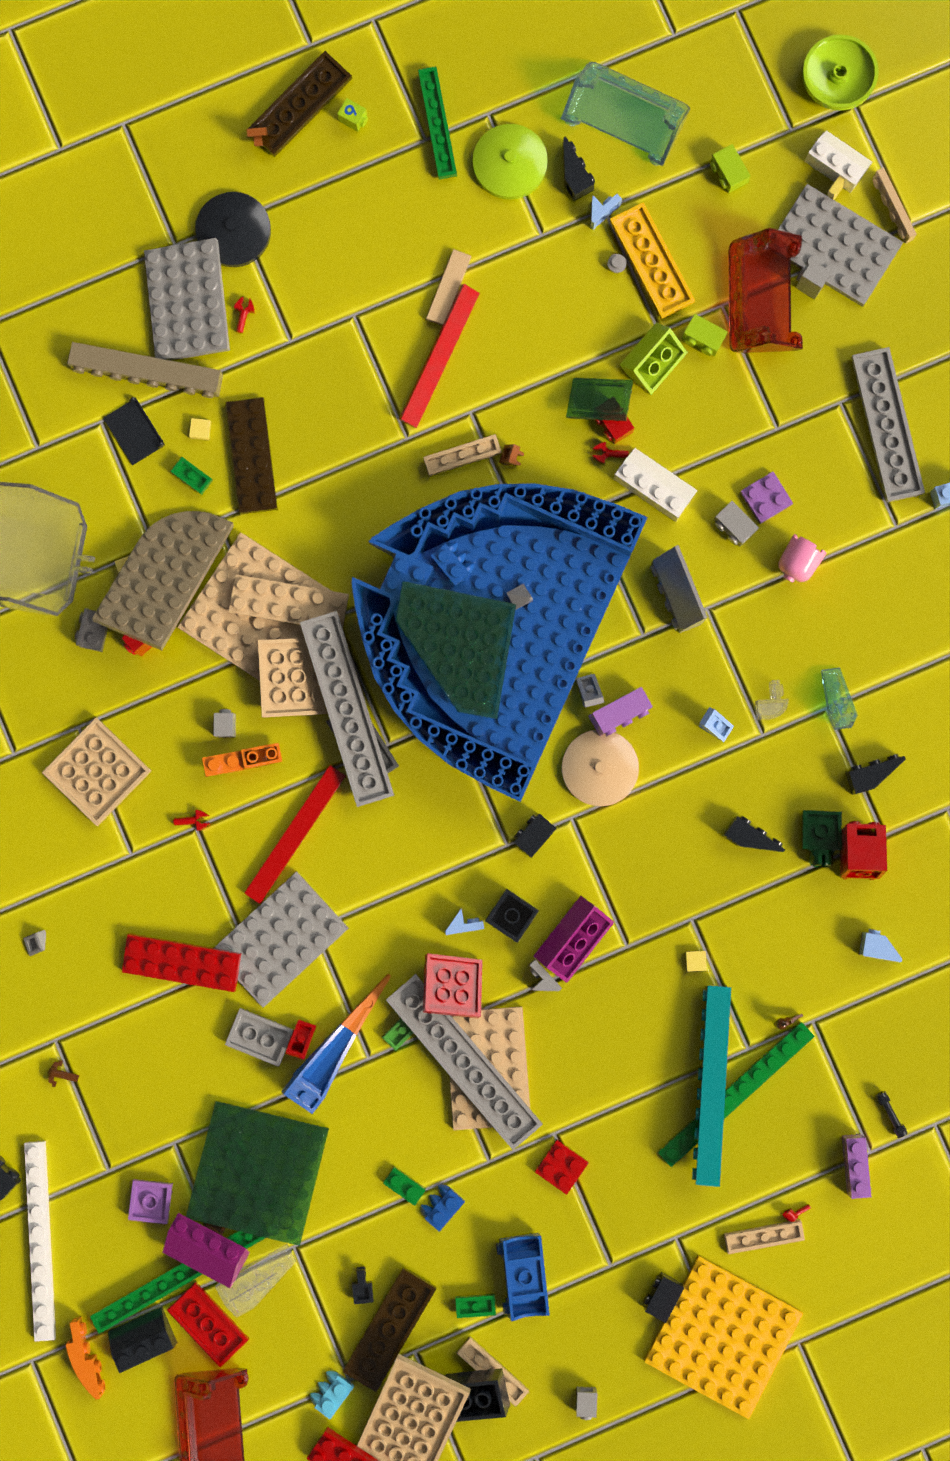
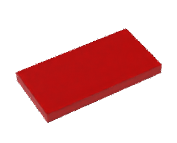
M197 1281L167 1309L171 1316L219 1367H222L249 1340V1337Z

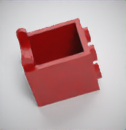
M859 821L849 822L842 829L840 878L845 880L848 878L880 879L888 871L886 825H880V822H869L868 824H861Z

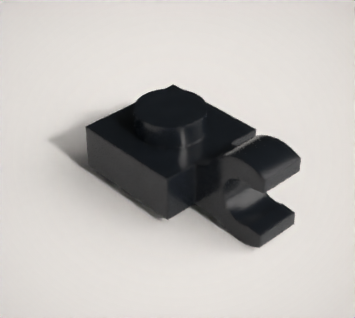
M357 1267L358 1282L352 1283L354 1304L373 1303L372 1281H366V1267Z

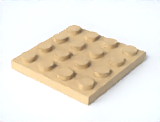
M305 638L258 640L262 717L328 714Z
M95 718L42 773L96 826H99L152 770L98 718Z

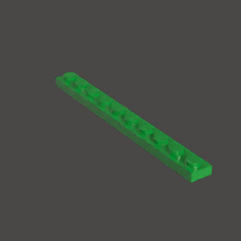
M801 1021L725 1090L724 1119L815 1037ZM694 1118L657 1151L670 1167L675 1165L698 1144V1140H694L695 1128H699V1120Z
M260 1218L228 1236L227 1239L248 1249L269 1237L271 1233L263 1218ZM181 1263L94 1313L90 1318L98 1334L203 1274Z

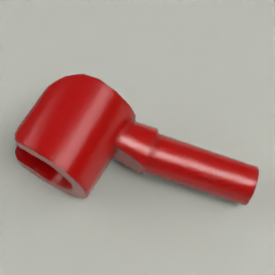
M808 1204L795 1212L789 1208L783 1213V1216L787 1221L794 1222L800 1214L811 1209Z

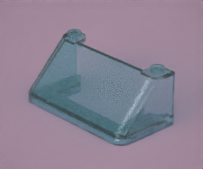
M589 62L574 81L561 119L570 126L579 125L581 122L648 152V158L652 164L663 166L689 114L690 107L673 97L596 62Z

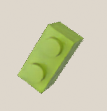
M733 144L712 155L710 161L711 169L714 173L717 172L720 178V185L723 189L726 188L728 193L749 182L751 175Z
M694 314L682 339L689 346L700 348L704 354L715 356L728 331Z

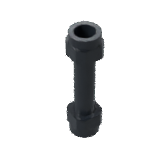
M886 1091L876 1094V1100L879 1105L883 1106L894 1127L892 1130L897 1138L907 1135V1129L897 1118L889 1103L890 1098Z

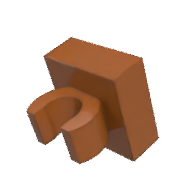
M267 128L247 129V137H254V146H263L262 136H268Z
M515 444L504 445L499 463L503 465H521L516 459L517 456H524V453L519 451L520 447Z

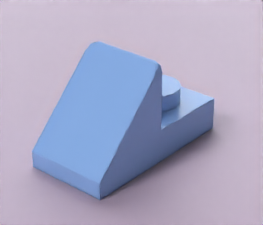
M618 194L614 197H608L603 202V205L595 196H592L590 226L592 230L621 206L622 198Z
M710 707L699 723L700 728L723 742L734 727L721 714Z
M461 909L445 932L446 935L481 930L484 929V923L479 921V918L467 919L468 923L464 924Z

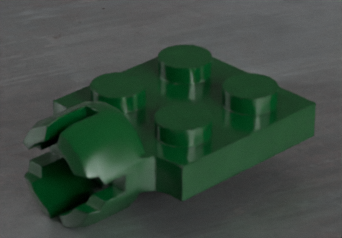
M802 811V849L809 851L811 866H832L834 852L842 850V812Z

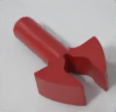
M241 297L234 305V309L240 312L236 328L238 333H243L247 315L249 313L255 314L251 298H249V305L245 309L242 307L244 297Z
M606 442L593 447V450H601L604 453L601 456H592L602 464H605V460L608 457L627 458L629 456V452L626 450H609L606 447Z
M195 810L196 814L193 817L174 818L173 824L175 826L194 824L197 827L196 831H200L210 823L202 824L197 820L202 816L207 817L210 815L201 810Z

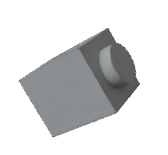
M221 709L219 713H214L215 737H236V714L231 713V710Z
M577 1387L576 1416L583 1420H590L592 1417H596V1387Z

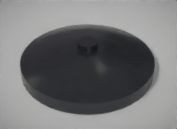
M226 192L211 198L202 207L196 220L195 232L197 241L212 238L218 240L220 263L222 266L242 267L254 262L264 253L271 237V224L266 210L255 198L241 192Z

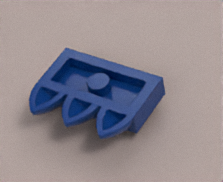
M450 542L444 544L430 557L451 583L456 586L471 574L474 569V563L462 564L465 560L466 552L454 554L458 543Z
M443 1184L438 1185L442 1198L438 1195H429L433 1208L428 1205H421L423 1216L439 1232L465 1203V1200L451 1187Z

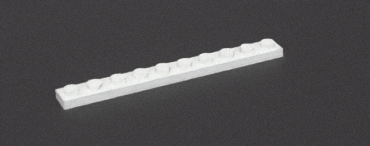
M46 1141L24 1143L34 1340L49 1341L56 1339Z

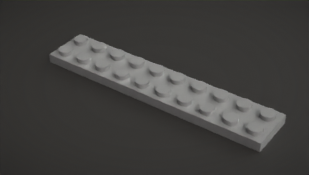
M334 611L300 622L357 807L394 796L338 612Z
M415 974L389 996L386 1001L511 1149L514 1150L542 1126L543 1123L451 1015L423 1013L424 983Z

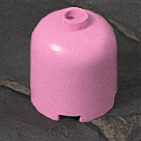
M794 534L778 562L780 570L785 574L783 578L792 583L794 580L799 582L809 580L827 553L824 550L819 552L816 549L817 545L801 536L798 540L797 535Z

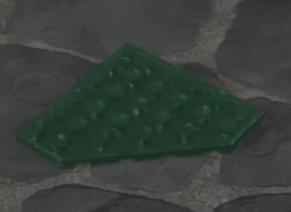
M403 581L395 618L396 623L457 712L497 719L516 604Z

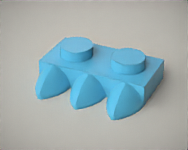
M335 1371L326 1372L327 1379L331 1384L318 1382L319 1390L323 1395L310 1393L311 1401L315 1405L314 1408L328 1419L332 1418L354 1388L351 1382Z

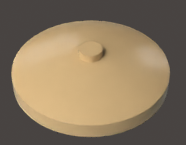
M596 730L581 734L569 745L562 761V775L566 787L578 800L592 806H608L624 799L635 786L639 773L638 758L633 747L624 737L615 732L607 737L605 734L599 736Z

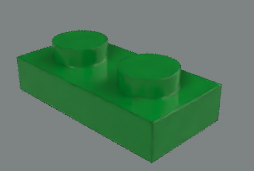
M183 457L180 458L170 471L201 495L213 481L212 478Z
M395 1166L383 1182L384 1185L414 1206L426 1191L425 1187Z
M495 1294L455 1297L457 1318L496 1315Z

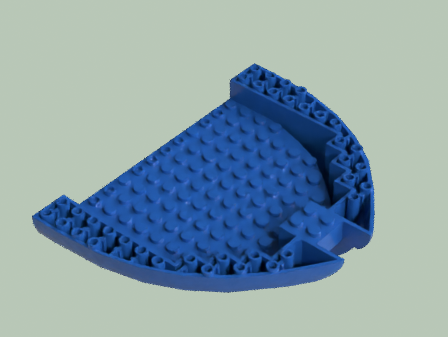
M535 483L495 484L454 493L420 508L373 536L369 543L393 557L394 560L380 589L352 577V589L359 628L376 682L395 713L418 740L452 767L484 785L521 802L648 517L618 504L573 489ZM450 542L458 543L454 554L466 552V557L462 564L474 563V569L471 574L456 586L451 583L430 557L440 547ZM524 584L533 601L515 610L507 592Z

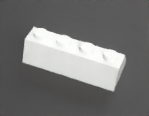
M636 448L625 459L614 476L615 481L675 522L697 492L695 488Z

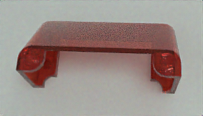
M767 228L737 238L730 243L728 262L729 346L731 351L736 353L798 351L803 349L802 335L799 332H791V258L797 256L801 251V235Z
M232 1368L186 1372L176 1375L174 1386L180 1461H245L239 1389L247 1386L249 1379L247 1369Z

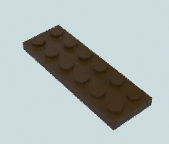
M324 51L248 129L267 128L268 136H262L263 147L275 157L352 80V75Z
M264 397L226 402L239 513L242 515L278 510Z
M403 1267L344 1367L343 1373L377 1392L437 1287Z

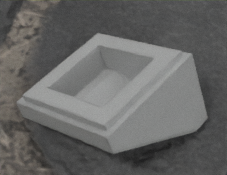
M524 584L507 592L515 610L533 601Z
M45 930L23 938L30 956L45 950Z

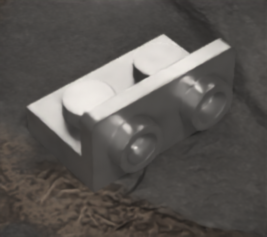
M85 608L79 618V623H81L80 630H77L75 634L76 645L81 648L102 652L108 628L93 622L92 618L96 611Z

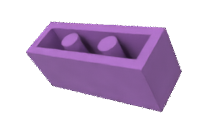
M640 687L589 715V718L598 735L605 734L607 737L616 732V727L622 725L624 728L633 723L632 719L638 716L640 719L648 715V710L653 706L643 688Z
M862 1134L843 1135L842 1144L847 1195L852 1199L871 1197L866 1137Z

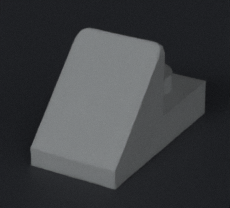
M595 674L576 678L584 707L604 703Z
M536 959L530 963L532 974L536 978L539 976L542 978L531 990L560 991L562 989Z

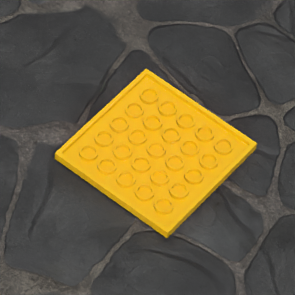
M698 1255L683 1283L684 1290L667 1322H663L644 1362L743 1417L750 1419L803 1312Z

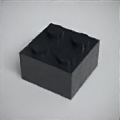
M506 888L485 921L518 943L539 910Z

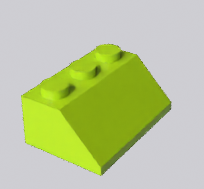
M656 322L621 362L620 366L629 378L652 395L688 352L671 328Z

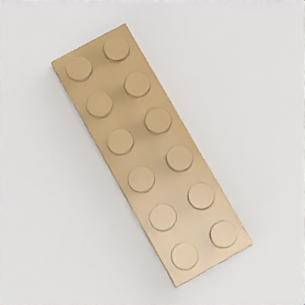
M235 574L229 613L301 625L300 622L337 611L343 628L349 594Z

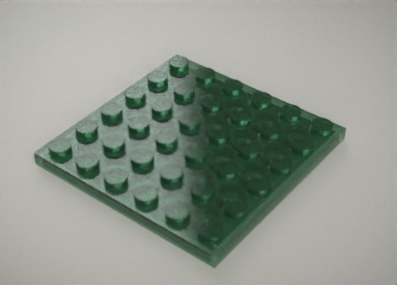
M216 1101L186 1217L300 1246L329 1128Z

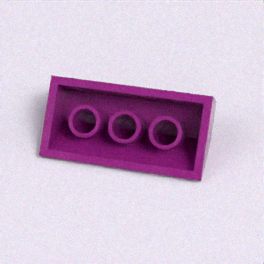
M580 896L533 957L567 983L614 924V921L583 896Z
M180 1213L177 1214L168 1230L162 1252L230 1289L250 1254L241 1245Z

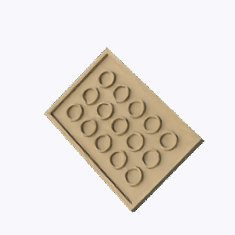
M522 1006L481 1009L480 1018L452 1016L530 1108ZM450 1076L454 1130L493 1127Z
M398 1354L357 1446L379 1461H438L471 1389Z

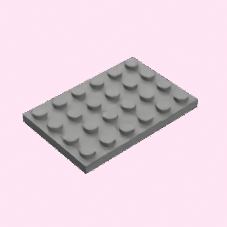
M807 184L767 249L801 270L805 264L809 266L812 260L831 271L825 284L863 307L903 242Z
M212 238L144 251L155 358L171 361L230 351L218 240Z
M295 872L214 948L242 953L238 981L262 1007H265L349 927L298 872Z

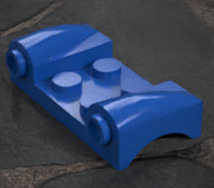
M533 1233L499 1238V1243H496L497 1254L501 1255L504 1261L507 1298L502 1303L504 1315H507L510 1321L529 1316H549L541 1235Z

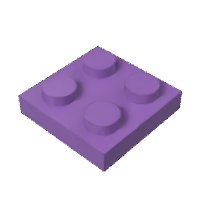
M771 472L740 492L759 524L793 504L774 472Z
M134 1179L128 1220L167 1224L173 1183Z

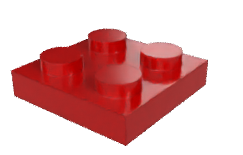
M556 1139L536 1168L535 1173L567 1195L589 1164V1161Z

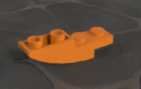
M279 743L202 758L205 777L229 774L282 762Z
M77 1317L70 1322L72 1339L66 1343L67 1353L78 1379L85 1389L97 1400L105 1392L104 1379L101 1380L100 1375L102 1364L97 1359V1354L89 1355L91 1349L85 1337L87 1333L86 1323L82 1321V1317Z

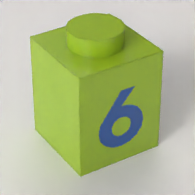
M346 98L337 113L339 122L357 132L368 121L366 108Z

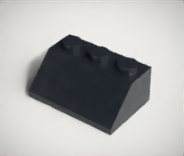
M162 1306L108 1331L111 1355L119 1374L174 1349L178 1343Z

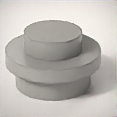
M614 254L608 259L610 271L620 273L626 268V259L621 254Z

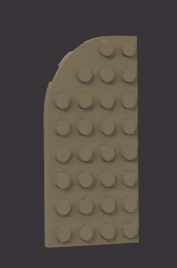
M186 511L169 515L154 523L137 542L94 614L93 622L162 651L233 529V522L206 512Z

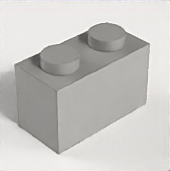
M812 260L809 266L805 264L796 279L798 281L796 288L815 300L829 278L831 271Z
M733 501L714 518L715 526L720 531H725L729 535L728 539L734 545L738 544L739 547L759 528Z

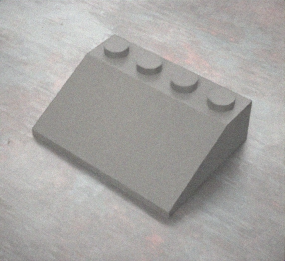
M679 545L655 558L651 563L650 570L654 577L657 576L659 581L657 587L660 594L665 596L666 601H664L666 610L672 613V625L675 630L678 629L679 633L701 625L707 619V615Z

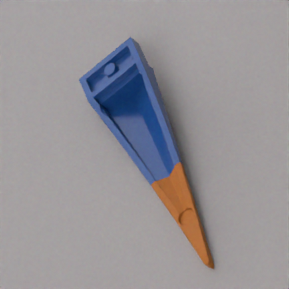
M387 974L293 1073V1077L281 1091L286 1097L311 1114L314 1113L325 1099L356 1035L391 977L390 974Z

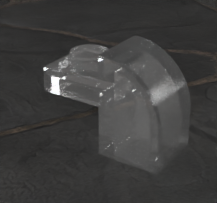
M780 680L769 682L770 700L755 701L756 721L772 720L783 714L786 710L788 699H781L784 691Z

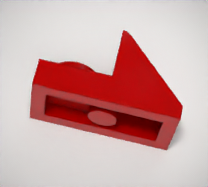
M298 1020L285 1054L304 1060L315 1033L316 1025Z

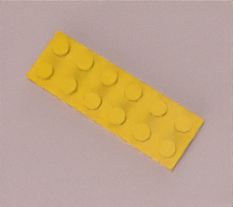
M644 202L610 218V223L660 319L695 303L690 289Z

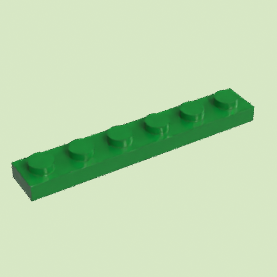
M437 67L419 69L418 74L438 178L441 180L457 177Z

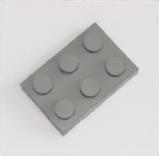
M240 1008L225 1045L279 1067L294 1029Z

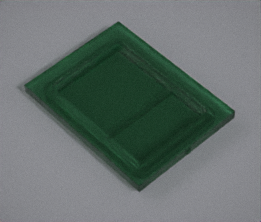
M573 378L566 418L626 421L633 380Z

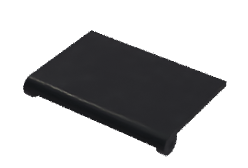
M136 397L131 398L128 403L103 418L132 465L165 446V443Z

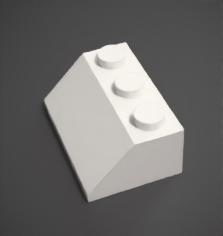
M827 130L819 137L804 161L833 182L839 176L845 179L843 188L849 193L852 192L872 164V161Z

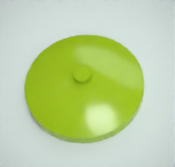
M849 35L828 36L818 41L808 52L802 68L803 84L809 96L819 105L831 110H849L861 105L872 94L878 80V63L872 50L860 39Z
M503 124L490 129L479 139L474 149L473 171L478 183L489 194L501 199H519L531 194L542 183L547 171V152L542 140L532 130L521 125Z

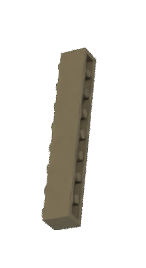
M72 342L68 365L76 373L84 374L85 371L90 372L91 375L96 377L106 375L116 381L127 379L128 382L133 384L142 382L147 383V386L153 388L163 386L169 391L179 389L184 390V393L190 395L200 393L206 398L219 397L223 380L221 370Z

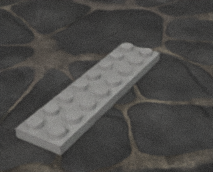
M887 347L852 355L851 360L886 503L923 495L925 491L890 348Z

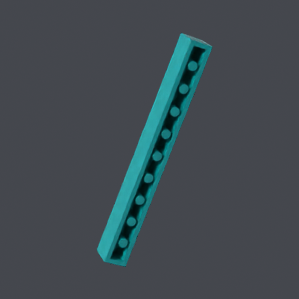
M707 986V990L703 989V1001H706V1009H702L701 1021H705V1029H701L700 1040L704 1041V1046L699 1050V1060H703L702 1068H698V1080H701V1088H697V1100H700V1108H696L695 1120H699V1128H695L694 1140H698V1146L693 1150V1160H697L696 1168H692V1180H695L696 1185L720 1187L731 987Z

